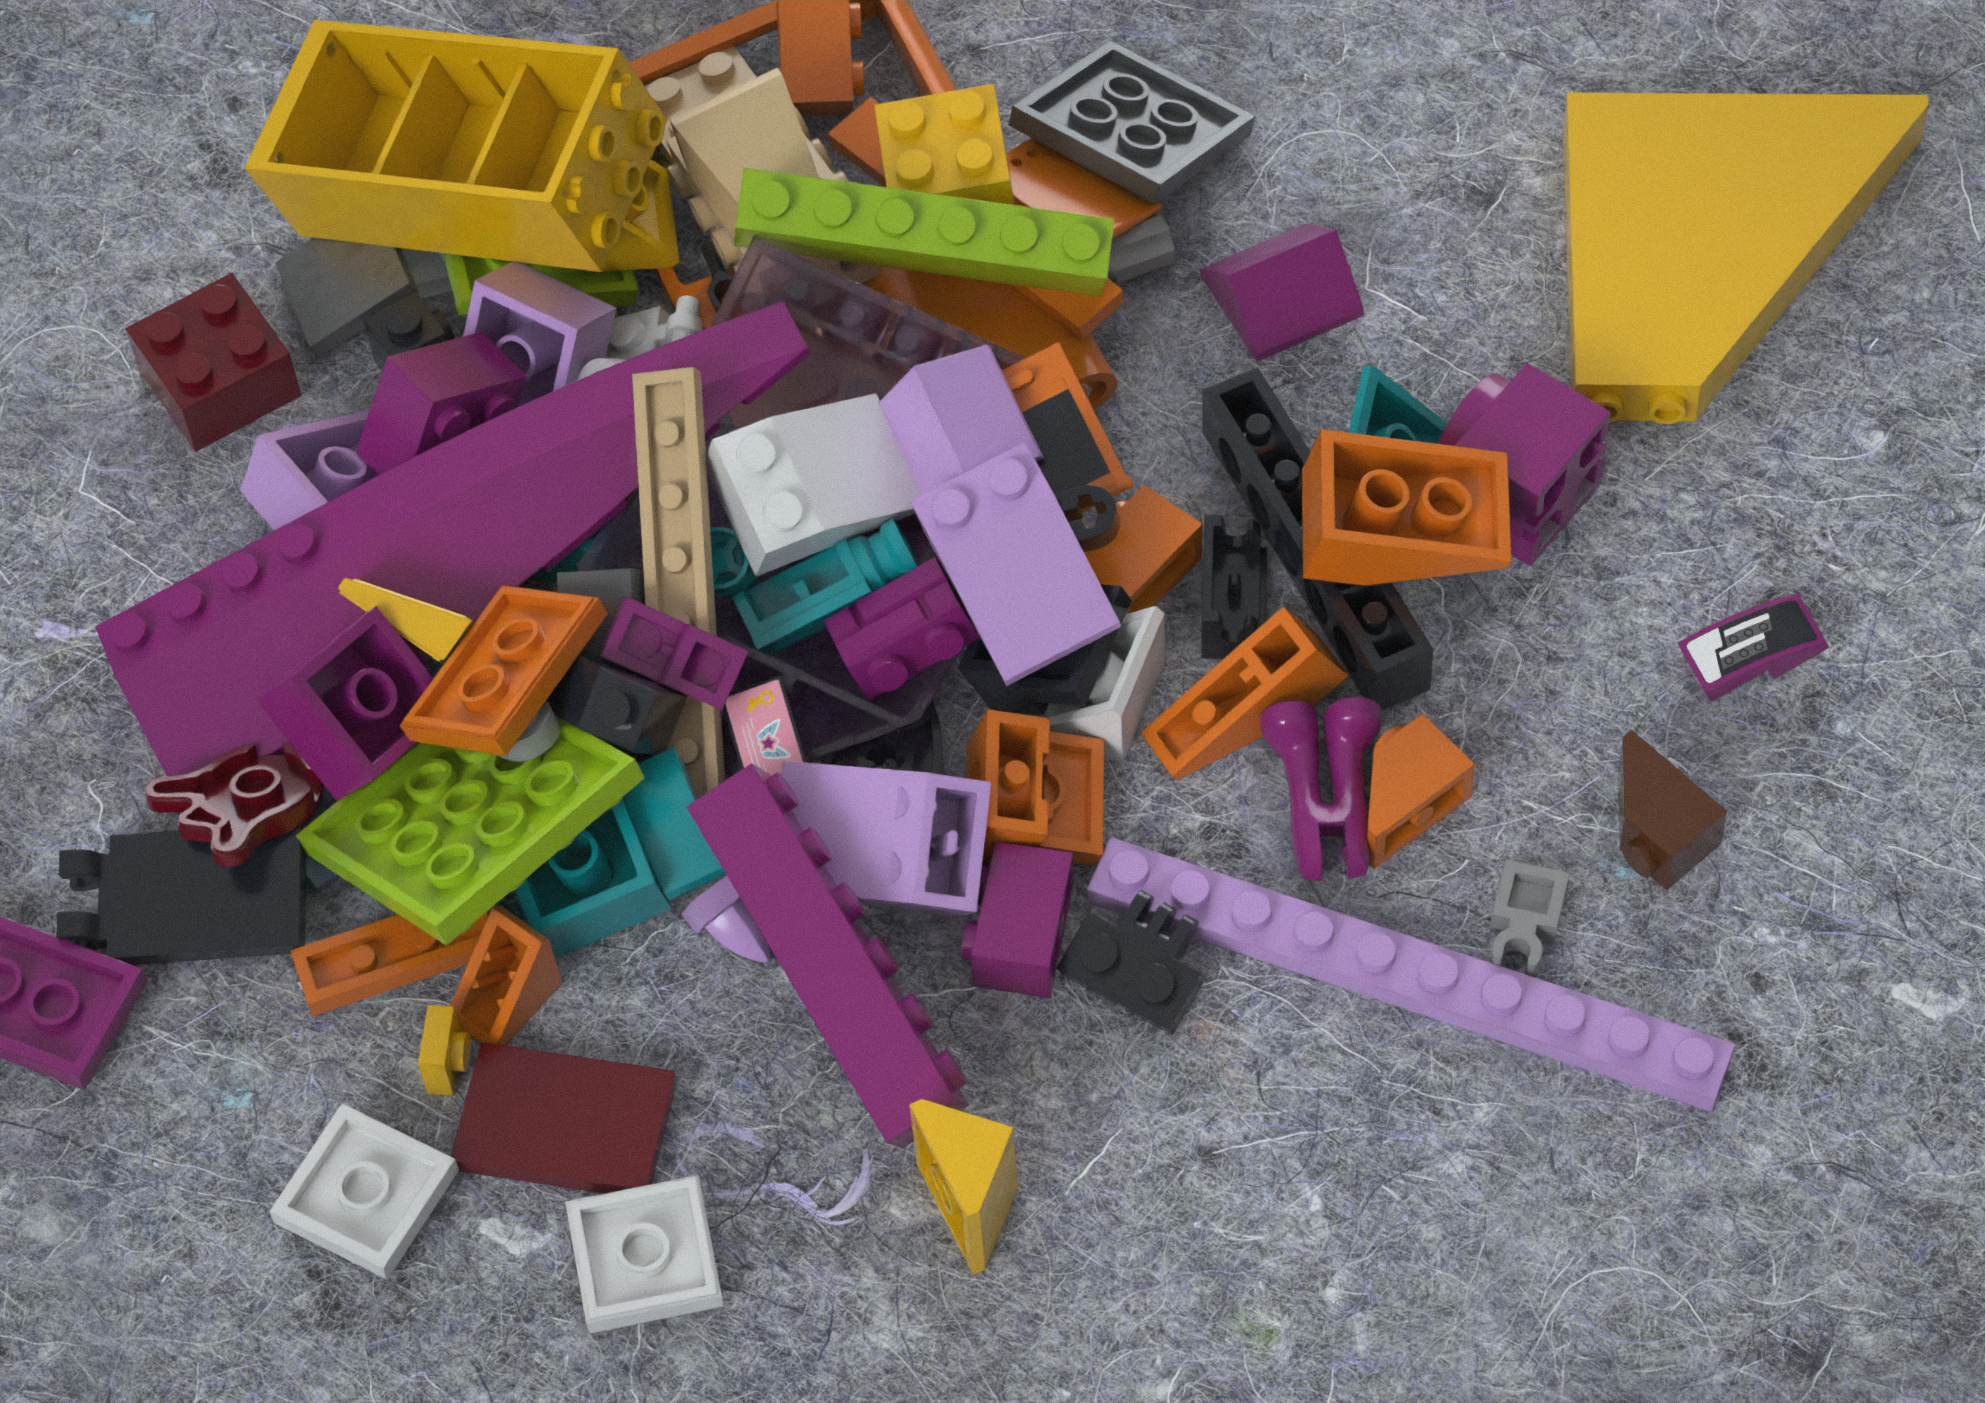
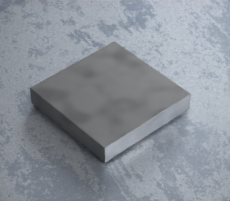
M312 238L275 262L309 347L320 357L365 328L363 318L415 292L420 293L401 248Z

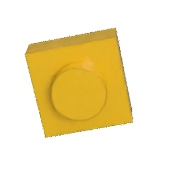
M427 1005L418 1066L427 1094L454 1096L457 1071L466 1072L469 1066L471 1051L469 1032H461L454 1006Z

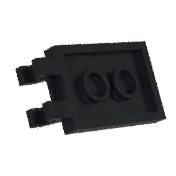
M301 824L290 832L261 843L255 847L243 864L235 867L219 866L214 861L211 843L184 839L181 837L179 830L110 835L108 854L83 849L59 850L58 875L62 879H70L71 890L86 891L99 888L98 914L84 911L57 912L56 937L60 941L66 940L93 951L106 948V956L131 965L291 954L290 950L305 945L307 854L301 842L296 838V835L305 827Z

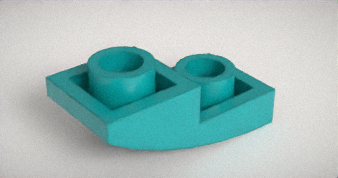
M672 747L638 763L645 779L624 795V800L664 895L668 900H672L725 875L726 873L686 808V806L697 800L684 760L677 750Z

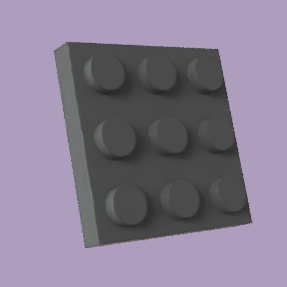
M1109 40L1014 104L1008 126L1029 136L1038 145L1057 151L1079 163L1083 169L1092 173H1098L1124 187L1132 195L1146 199L1156 205L1251 135L1255 116Z

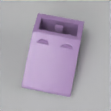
M792 761L782 762L781 775L789 784L799 802V805L792 809V812L803 830L811 826L825 843L832 856V860L825 864V867L837 886L842 882H846L860 903L865 906L949 918H960L977 912L991 782L928 772Z

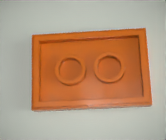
M502 585L409 711L400 727L410 741L507 756L605 619L608 612L597 597Z

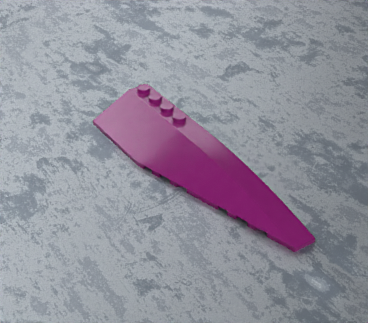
M784 301L645 352L491 419L380 474L95 626L114 676L166 776L183 775L200 770L216 758L234 749L255 744L258 756L284 754L282 744L290 742L257 702L256 698L341 627L366 612L339 593L338 587L344 578L358 579L464 615L476 622L502 585L520 588L538 570H551L628 506L625 498L639 487L632 374L694 367L699 370L702 382L706 441L722 428L719 423L720 420L739 403L745 405L752 403L811 354ZM400 635L423 666L433 658Z

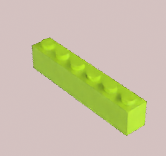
M743 167L734 246L1100 296L1108 278L1115 219Z

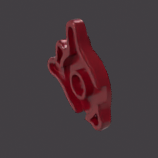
M291 743L282 744L284 755L258 756L256 746L252 744L234 749L216 758L200 770L183 775L155 778L147 783L144 794L148 808L151 811L158 813H181L177 824L182 838L211 843L214 861L219 866L235 867L243 864L255 847L261 843L290 832L306 822L321 804L325 786Z

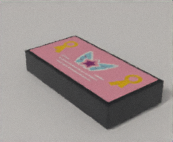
M781 675L729 694L723 708L741 770L752 763L771 776L776 772L781 774L783 761L810 763L788 688Z

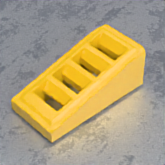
M344 578L338 587L341 595L366 612L377 606L399 635L443 664H445L475 623L464 615L358 579Z

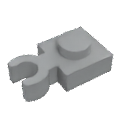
M1505 859L1490 924L1491 928L1503 931L1493 941L1491 963L1502 966L1503 957L1508 952L1519 951L1528 958L1526 975L1535 977L1538 974L1543 951L1539 938L1551 941L1556 939L1569 884V872Z

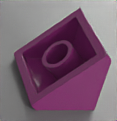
M1304 224L1200 269L1201 278L1256 362L1364 316V308L1336 229Z

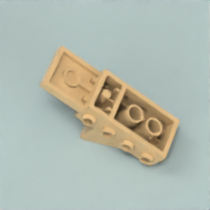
M732 46L723 51L709 54L701 61L667 77L659 78L645 87L667 118L664 136L658 146L671 164L666 167L668 177L681 200L686 197L689 198L690 209L700 229L703 232L708 230L712 232V241L723 263L726 266L733 263L737 280L749 300L756 297L763 308L784 301L793 317L883 273L881 266L734 246L743 167L849 182L841 170L834 174L832 173L831 160L818 138L812 141L808 140L810 136L807 126L800 112L792 103L784 77L778 67L756 77L737 49Z

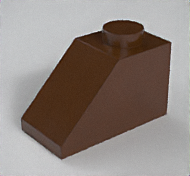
M1633 730L1629 731L1622 738L1618 766L1619 847L1626 862L1636 873L1643 877L1651 876L1665 890H1668L1721 845L1727 811Z

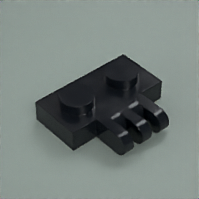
M1143 890L1136 894L1118 926L1089 912L1056 969L1065 977L1173 1036L1206 979L1201 972L1179 961L1196 933L1199 921L1186 914L1181 918L1172 935H1169L1166 932L1174 920L1176 908L1163 902L1157 908L1150 922H1145L1144 919L1153 905L1154 896Z

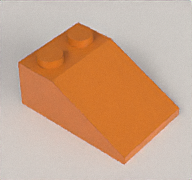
M1320 430L1302 469L1303 578L1368 586L1506 569L1511 563L1507 453Z

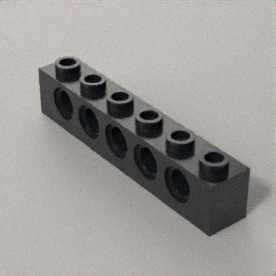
M1254 368L1203 389V435L1256 522L1260 525L1261 530L1362 696L1375 701L1380 705L1382 711L1431 689L1433 648L1393 583L1363 586L1303 578L1302 469L1310 454V450L1259 368Z

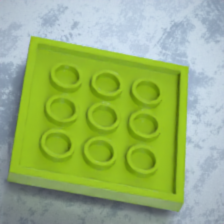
M556 716L561 726L558 740L545 753L527 761L514 762L495 754L416 742L373 781L339 799L300 831L296 838L301 842L308 856L447 946L458 935L468 931L477 919L503 897L519 888L528 876L554 854L569 846L579 833L605 811L616 806L623 799L624 795L645 779L634 758Z

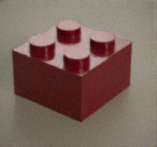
M233 273L125 328L140 373L195 452L302 396L289 351Z

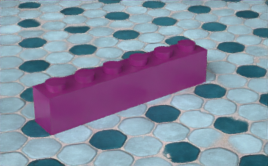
M751 763L686 806L886 1143L904 1148L914 1142L909 1104L924 1099L961 1111L969 1106L968 1101L960 1090L961 1087L968 1083L967 1079L949 1051L945 1049L938 1053L929 1039L926 1031L933 1027V1023L917 997L913 993L906 997L903 996L892 975L899 971V967L889 949L880 938L877 937L872 941L868 938L858 921L866 913L855 893L846 882H842L837 886L828 872L825 864L832 860V856L825 843L811 826L806 830L802 829L792 812V809L797 807L799 802L789 784L779 772L770 776L769 773Z

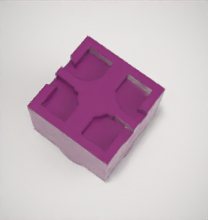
M1526 363L1511 381L1498 373L1490 374L1482 379L1460 403L1446 425L1438 444L1507 453L1511 555L1531 566L1601 484L1604 461L1599 458L1606 451V444L1602 441L1608 434L1610 411Z

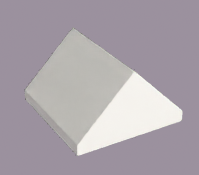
M1157 606L1126 614L1086 706L1049 703L1044 716L1036 715V717L1049 718L1050 731L1104 739V758L1123 764L1165 663L1164 612Z

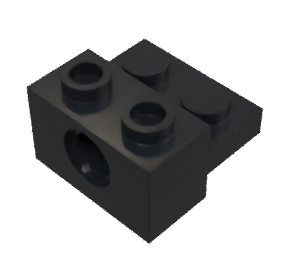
M1100 584L1122 625L1132 602L1131 598L1122 586ZM1120 628L1008 686L1003 681L981 638L967 646L957 669L991 710L1044 716L1049 703L1086 706Z

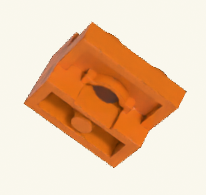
M987 709L966 743L965 778L991 782L982 861L991 863L996 841L1072 852L1073 863L1095 866L1103 856L1104 739L1050 731L1049 718Z

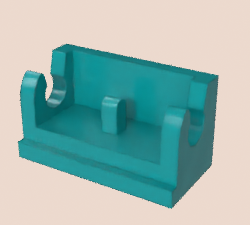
M844 538L834 543V546L732 597L757 650L767 658H770L826 629L825 619L846 607L853 606L860 599L873 593V590L864 577L850 549L848 540Z

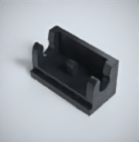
M1204 515L1201 619L1202 658L1224 659L1266 622L1267 547H1261V527L1253 519L1248 520L1246 524V534L1231 536L1226 534V524L1222 515Z

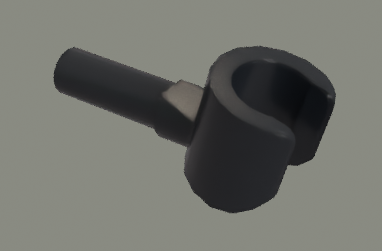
M707 242L703 244L701 251L712 275L708 294L717 314L725 316L719 302L722 295L730 291L739 293L743 305L746 307L749 299L743 292L737 277L725 270L714 243Z

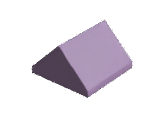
M983 345L913 366L879 402L922 494L1023 442L1027 444L1036 462L1044 458L989 345Z

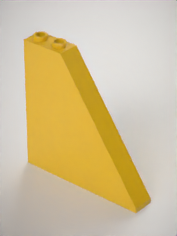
M1567 92L1563 125L1571 389L1609 410V423L1615 421H1654L1659 424H1673L1679 421L1695 422L1919 145L1929 105L1928 95Z

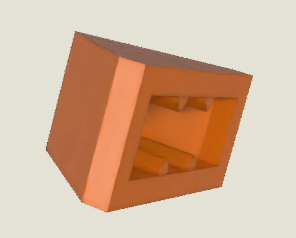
M502 906L492 907L450 1006L455 1008L460 1028L465 1032H469L480 1043L485 1042L506 1046L562 984L550 940Z

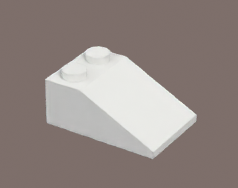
M876 393L772 416L712 439L706 455L707 474L755 577L832 547L834 543L844 538L849 540L881 527L882 522L892 517L897 521L915 514L910 501L921 496L922 493L884 416Z

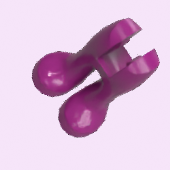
M1351 697L1340 699L1330 704L1324 713V739L1328 752L1333 789L1332 805L1323 804L1321 800L1318 720L1314 708L1300 701H1285L1271 705L1261 713L1260 728L1264 740L1282 758L1285 767L1290 796L1292 845L1298 869L1304 880H1322L1323 845H1320V837L1329 836L1343 837L1342 858L1345 861L1347 880L1367 874L1370 861V846L1367 841L1369 816L1364 794L1363 760L1366 750L1377 738L1382 727L1380 705L1368 698Z

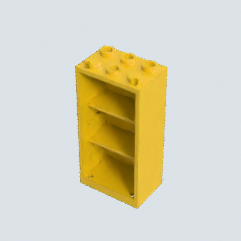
M314 20L244 169L299 236L602 272L612 248L619 241L621 227L632 201L641 190L643 176L654 150L663 139L667 118L619 48Z

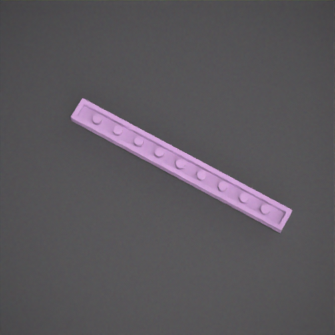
M1110 837L1087 888L1088 903L1123 915L1136 894L1143 890L1154 896L1153 905L1144 919L1147 923L1150 922L1157 908L1165 902L1176 908V915L1168 930L1174 931L1181 918L1187 914L1199 921L1197 931L1193 936L1195 939L1710 1112L1714 1110L1733 1057L1734 1043Z

